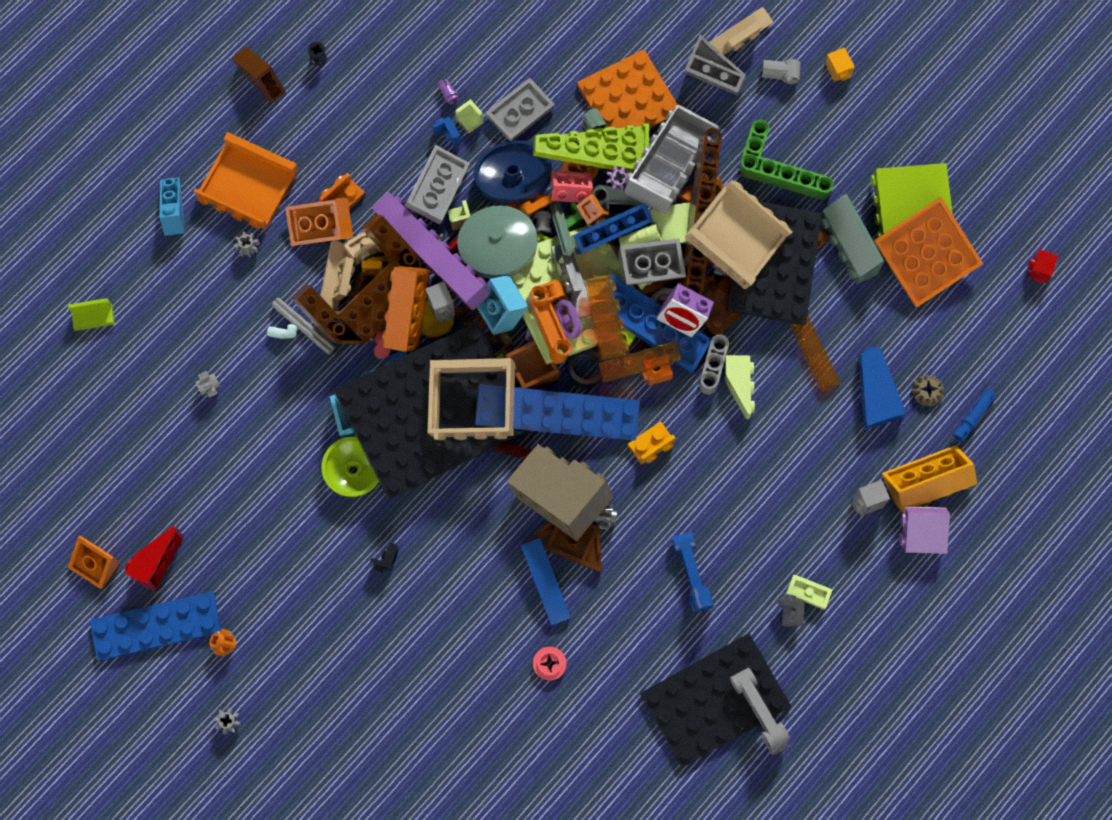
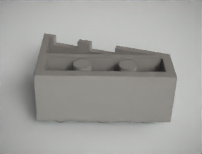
M700 34L686 65L685 73L739 96L746 80V74Z

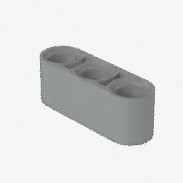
M723 335L714 336L710 343L699 383L700 391L704 394H713L719 383L729 346L728 339ZM720 343L724 348L721 350L716 349L714 344ZM715 361L719 364V367L712 368L709 363ZM711 380L714 385L708 387L704 384V381Z

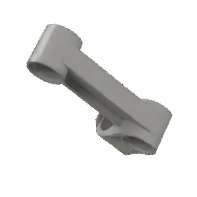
M750 668L730 677L735 691L738 694L743 692L765 730L761 732L762 739L771 754L775 755L786 749L790 737L781 722L776 724L755 688L757 680Z

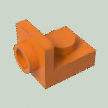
M593 194L576 205L585 222L590 226L598 224L610 216L609 211L603 210Z

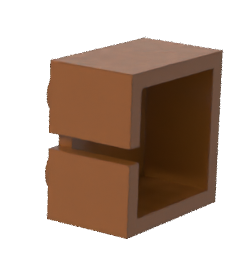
M535 341L505 355V358H511L515 363V379L519 388L538 390L560 379V371L554 362L546 364Z

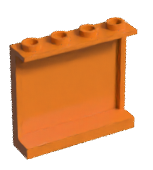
M227 132L224 137L225 145L200 189H194V193L200 203L213 205L221 213L226 211L239 221L245 220L256 229L262 228L266 230L299 172L297 164Z

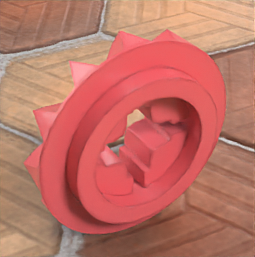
M545 647L534 656L533 668L539 677L552 681L560 678L565 672L566 658L559 649ZM548 655H550L552 662H559V664L552 666L551 672L547 666L540 665L547 662Z

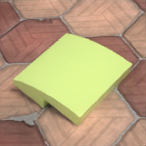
M691 203L672 205L667 214L654 209L649 210L653 220L651 224L659 226L662 241L680 239V244H686L684 237L688 230Z

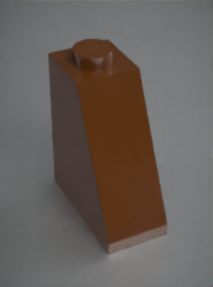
M247 46L232 57L238 70L269 103H274L286 93L272 67Z

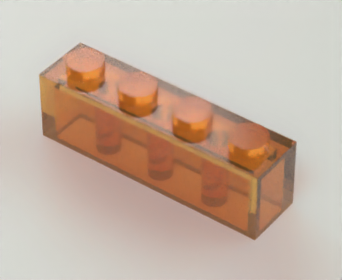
M610 275L587 279L585 287L600 361L624 357L627 355L626 351H629L627 339H623L622 331H625L623 319L619 320L618 311H621L619 300H615L614 296L616 291L615 280H611Z

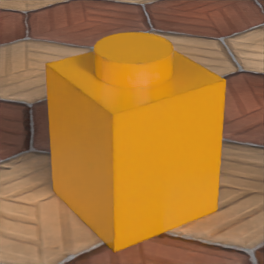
M845 47L827 54L825 64L834 82L849 79L855 66Z

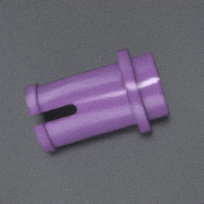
M444 79L445 83L441 80L437 86L445 97L444 101L450 105L456 103L459 100L458 92L454 91L448 79Z

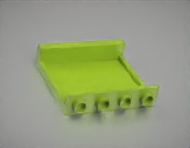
M946 163L878 168L871 175V187H874L875 190L873 205L877 207L875 224L879 225L877 238L939 197L943 199L952 213Z

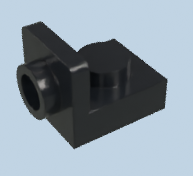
M390 542L388 548H384L381 556L383 561L371 558L370 563L374 566L373 569L385 573V571L391 572L400 550L398 545Z

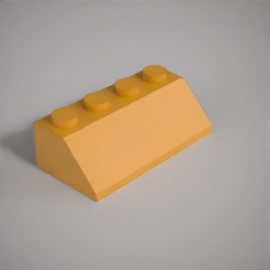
M956 445L882 473L894 503L902 512H904L905 507H918L977 484L974 463Z

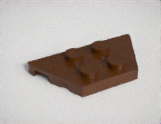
M548 522L540 531L528 539L529 542L540 537L545 550L600 574L602 572L600 527L591 524L579 540L576 541L554 524Z

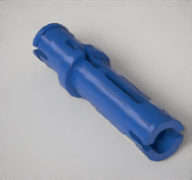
M985 389L969 414L962 418V423L952 435L955 437L954 439L963 443L972 429L974 430L977 427L978 420L997 396L993 390Z

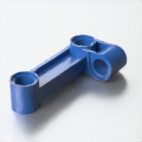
M687 532L671 536L674 552L681 555L691 589L688 600L692 613L712 609L714 603L709 587L704 588L702 586L692 550L696 549L693 533Z

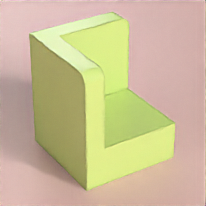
M471 99L455 111L456 120L468 134L483 124V113Z
M466 200L462 201V207L447 210L453 231L461 229L464 222L470 217Z

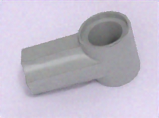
M787 59L784 62L764 60L762 78L781 79L784 83L796 84L800 78L801 62L795 59Z

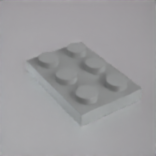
M528 78L486 111V116L509 141H513L553 110L555 104L531 78Z

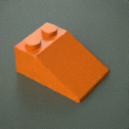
M348 198L285 207L291 246L353 238Z

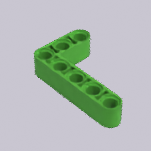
M760 119L753 122L739 166V172L742 176L821 200L830 197L834 187V182L830 177L761 157L769 125L766 121ZM759 129L762 130L764 133L759 134L755 130ZM752 146L757 147L758 150H757V151H753V150L750 149V147H752ZM748 163L751 164L753 167L747 168L744 164ZM769 169L772 173L767 174L763 170ZM782 175H788L790 179H785ZM801 180H806L809 184L804 185L801 183ZM819 186H826L828 190H822Z

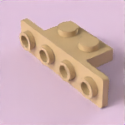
M761 7L709 43L722 55H726L733 49L735 51L739 50L748 39L750 41L754 40L760 35L759 32L771 25L773 21L766 10Z
M335 240L331 241L320 295L334 311H338L339 301L350 293L351 285L349 282L350 277L354 274L355 266H353L354 259L350 258L343 248L344 243Z

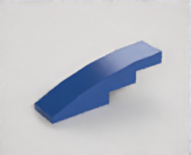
M540 537L521 544L551 625L571 618Z

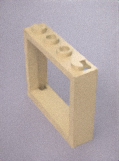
M511 358L430 360L428 434L434 437L435 440H446V437L465 440L470 436H474L475 439H487V436H495L496 439H506L507 436H513L514 361ZM507 372L505 427L439 429L441 373Z

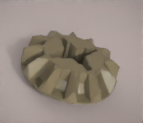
M928 374L919 376L913 383V397L921 405L934 406L944 397L945 388L942 385V381H939L936 376H929ZM927 384L931 389L935 390L931 392L930 398L928 392L922 390L927 387Z

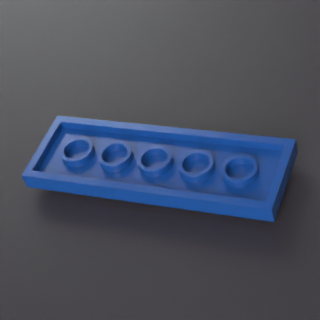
M614 274L610 276L592 305L594 309L635 334L638 338L691 373L697 367L712 340L699 330L691 338L657 320L662 306L631 285L626 286L625 281Z
M213 591L90 620L96 657L99 662L210 636L216 633V631L221 632L222 630Z

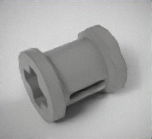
M545 211L536 212L534 218L536 219L537 235L538 233L545 236L552 234V229H550L551 213Z

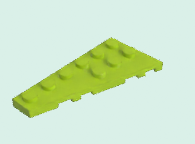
M649 123L636 127L627 125L625 128L589 129L586 132L580 133L570 131L569 134L561 135L559 133L536 135L533 144V156L613 170V166H616L617 170L624 166V172L634 173L633 167L638 159H643L641 155L646 147L649 148Z

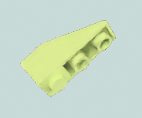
M726 355L724 361V381L746 419H749L751 413L755 411V402L751 401V394H754V381H751L750 374L754 373V362H750V356Z

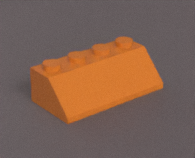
M394 267L390 276L392 287L388 293L389 309L385 314V322L387 323L386 330H384L382 335L383 348L404 352L420 348L427 298L425 289L428 288L431 269Z

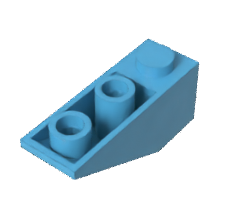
M180 178L160 180V221L165 236L184 233Z

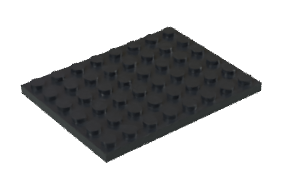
M478 321L333 390V394L388 500L530 431L513 429V436H507L506 439H496L495 436H487V439H475L474 436H470L465 440H457L454 437H446V440H435L434 437L428 434L430 360L498 359ZM505 372L441 373L439 429L499 428L475 425L478 384L506 387Z

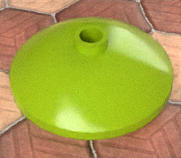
M346 437L336 441L324 454L322 460L323 478L329 488L335 493L346 497H358L367 494L379 483L356 437ZM356 467L358 470L356 473H351V468Z

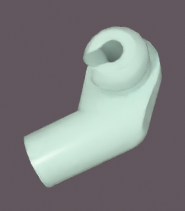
M289 324L286 330L270 326L267 330V335L279 339L294 338L297 335L298 327Z

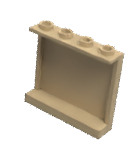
M731 180L722 188L684 238L741 287L746 289L754 283L757 274L792 231L785 222L777 219L770 209L763 207L755 196L749 195L740 183Z

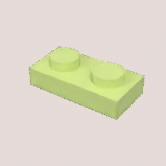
M793 575L786 595H795L796 599L825 610L833 589Z

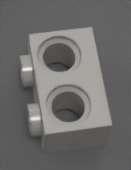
M445 282L426 288L427 301L436 323L451 320L455 316L454 304Z
M882 480L859 488L853 496V508L856 512H859L860 516L882 509L889 501L890 497Z

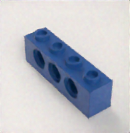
M639 204L571 235L573 247L577 255L585 253L653 220L646 204Z

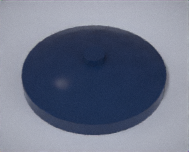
M515 140L497 144L485 151L475 165L474 178L477 189L485 198L499 204L513 205L530 201L539 196L550 184L551 160L533 156L534 143Z

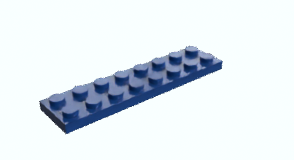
M478 384L475 425L505 427L506 387ZM514 388L513 429L632 441L636 440L640 400Z

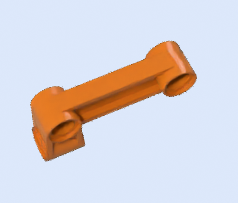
M553 280L534 286L526 298V304L531 309L545 340L550 359L554 363L560 364L571 353L572 345L567 340L552 307L560 300H567V296L560 280Z

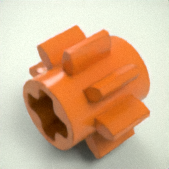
M222 629L221 632L216 631V633L212 634L209 644L211 650H214L216 655L224 656L225 653L229 654L234 650L236 639L234 635H231V631Z

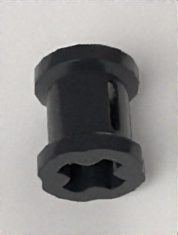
M320 42L311 43L308 47L310 60L314 65L321 66L327 61L325 47Z

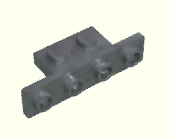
M561 245L552 246L551 252L568 301L574 303L579 319L593 316L594 311L574 254L572 253V256L568 257V255H563Z

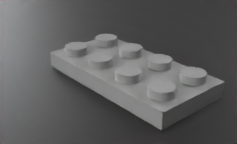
M435 145L405 207L440 225L470 163Z

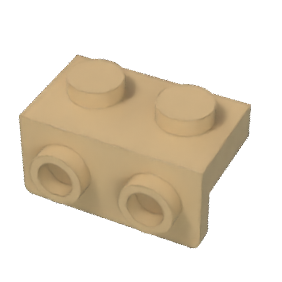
M365 232L343 244L344 250L354 259L356 265L362 261H367L374 254L382 252Z

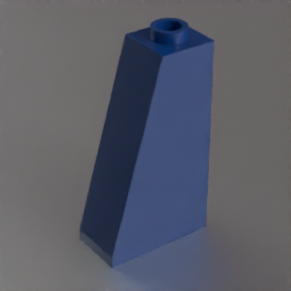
M868 347L862 350L858 363L864 430H868L902 419L906 412L881 348L874 349V347Z

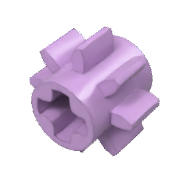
M613 166L614 172L606 173L610 176L606 183L611 182L612 190L616 186L623 190L622 184H624L629 174L624 172V166L620 170ZM616 173L618 176L622 175L623 179L620 180V183L619 181H614Z

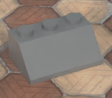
M680 239L626 245L619 248V264L626 286L686 278Z

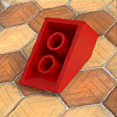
M172 526L137 552L133 559L128 560L125 566V574L132 581L156 591L184 538L183 534L176 527Z

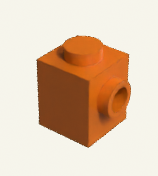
M667 356L644 362L641 375L644 381L647 380L648 386L672 380L673 373Z

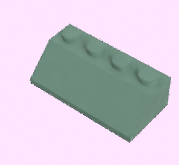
M844 194L822 211L820 224L823 229H827L831 244L838 249L839 259L842 263L845 262L849 277L858 284L878 275L884 260L848 195Z

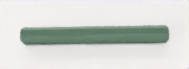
M553 201L549 206L563 255L571 257L574 247L561 202Z

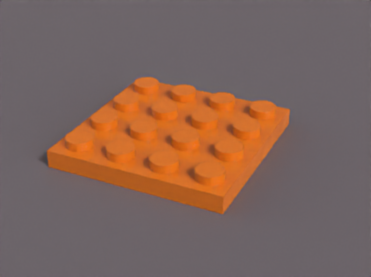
M644 49L577 82V87L590 109H598L607 127L625 128L627 125L636 127L649 123V130L661 125L662 122H667L665 120L670 110L674 111L677 106L676 101Z
M941 197L873 240L916 308L983 264Z

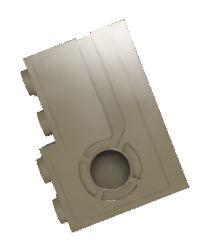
M537 444L510 476L507 483L517 499L578 541L612 500L611 487L606 483L607 479L602 474L593 473L586 463H579L573 460L570 464L563 457L559 459L554 456L555 453L550 448H543Z

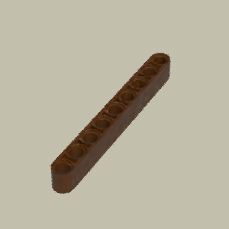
M716 128L708 129L699 138L687 233L700 218L698 211L704 213L715 198L722 134ZM707 136L713 139V143L708 140ZM705 154L711 158V162L706 160ZM703 173L708 176L709 181L703 178ZM700 192L706 195V200L700 196ZM687 240L684 254L686 278H681V285L691 288L694 292L702 295L707 257ZM693 249L698 251L699 257L693 254ZM691 269L696 271L697 277L691 274Z

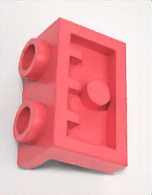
M551 171L552 201L580 203L592 194L593 186L590 173Z

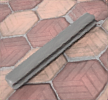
M276 298L273 301V308L293 325L297 326L301 332L327 354H331L334 351V344L280 298Z

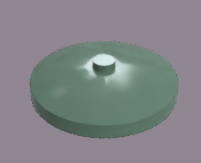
M491 206L477 211L464 222L458 234L457 246L465 266L469 265L481 277L492 279L506 275L513 276L525 269L536 254L538 238L535 226L526 214L508 206Z

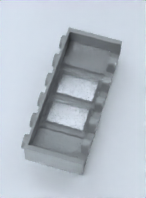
M677 105L674 111H669L665 119L667 122L661 123L657 131L659 133L658 136L656 134L653 135L649 143L651 145L650 148L646 147L641 155L643 159L637 160L633 167L634 173L629 172L624 182L627 184L624 191L625 194L667 214L695 169L700 136L710 128L718 129L719 127L680 105ZM707 136L708 140L712 142L713 139Z

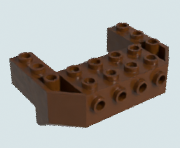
M375 215L361 229L385 254L380 261L386 267L340 312L334 311L311 285L304 284L291 297V300L315 324L313 327L330 342L365 344L374 340L376 337L375 333L380 328L384 329L386 327L385 314L389 309L388 293L392 287L390 276L394 267L422 268V259L383 215Z

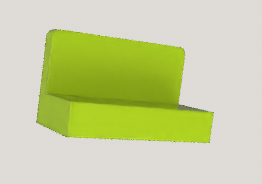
M107 298L68 305V309L72 313L73 329L75 331L115 325L113 306Z

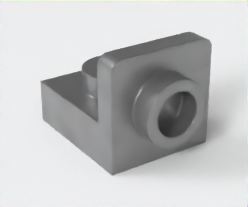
M784 595V598L776 599L777 604L783 605L782 626H803L805 601L796 599L795 595Z

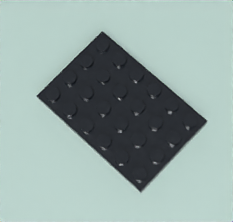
M759 201L763 207L770 209L777 219L785 222L792 233L777 248L757 274L756 280L751 286L744 289L731 278L726 311L805 325L807 322L822 213Z
M750 633L640 693L681 768L761 724L743 692L738 694L730 681V677L750 668L757 680L755 688L772 717L791 707Z

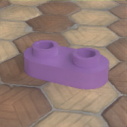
M560 300L554 308L556 316L566 338L576 339L582 332V325L576 307L571 301Z

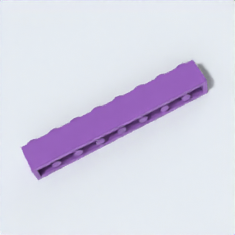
M388 192L371 207L376 215H383L419 255L422 261L473 311L490 295L486 289L488 284L481 277L477 279L474 276L476 274L469 265L465 267L462 264L464 261L457 253L452 255L450 253L452 249L444 241L440 243L438 241L439 236L432 229L428 231L426 229L428 227L421 218L417 220L414 211L403 206L405 203L399 196L393 197Z

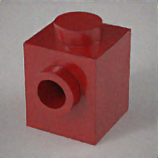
M1039 249L1034 258H1031L1028 263L1027 269L1030 270L1028 277L1033 278L1034 281L1039 283H1047L1052 277L1058 255Z

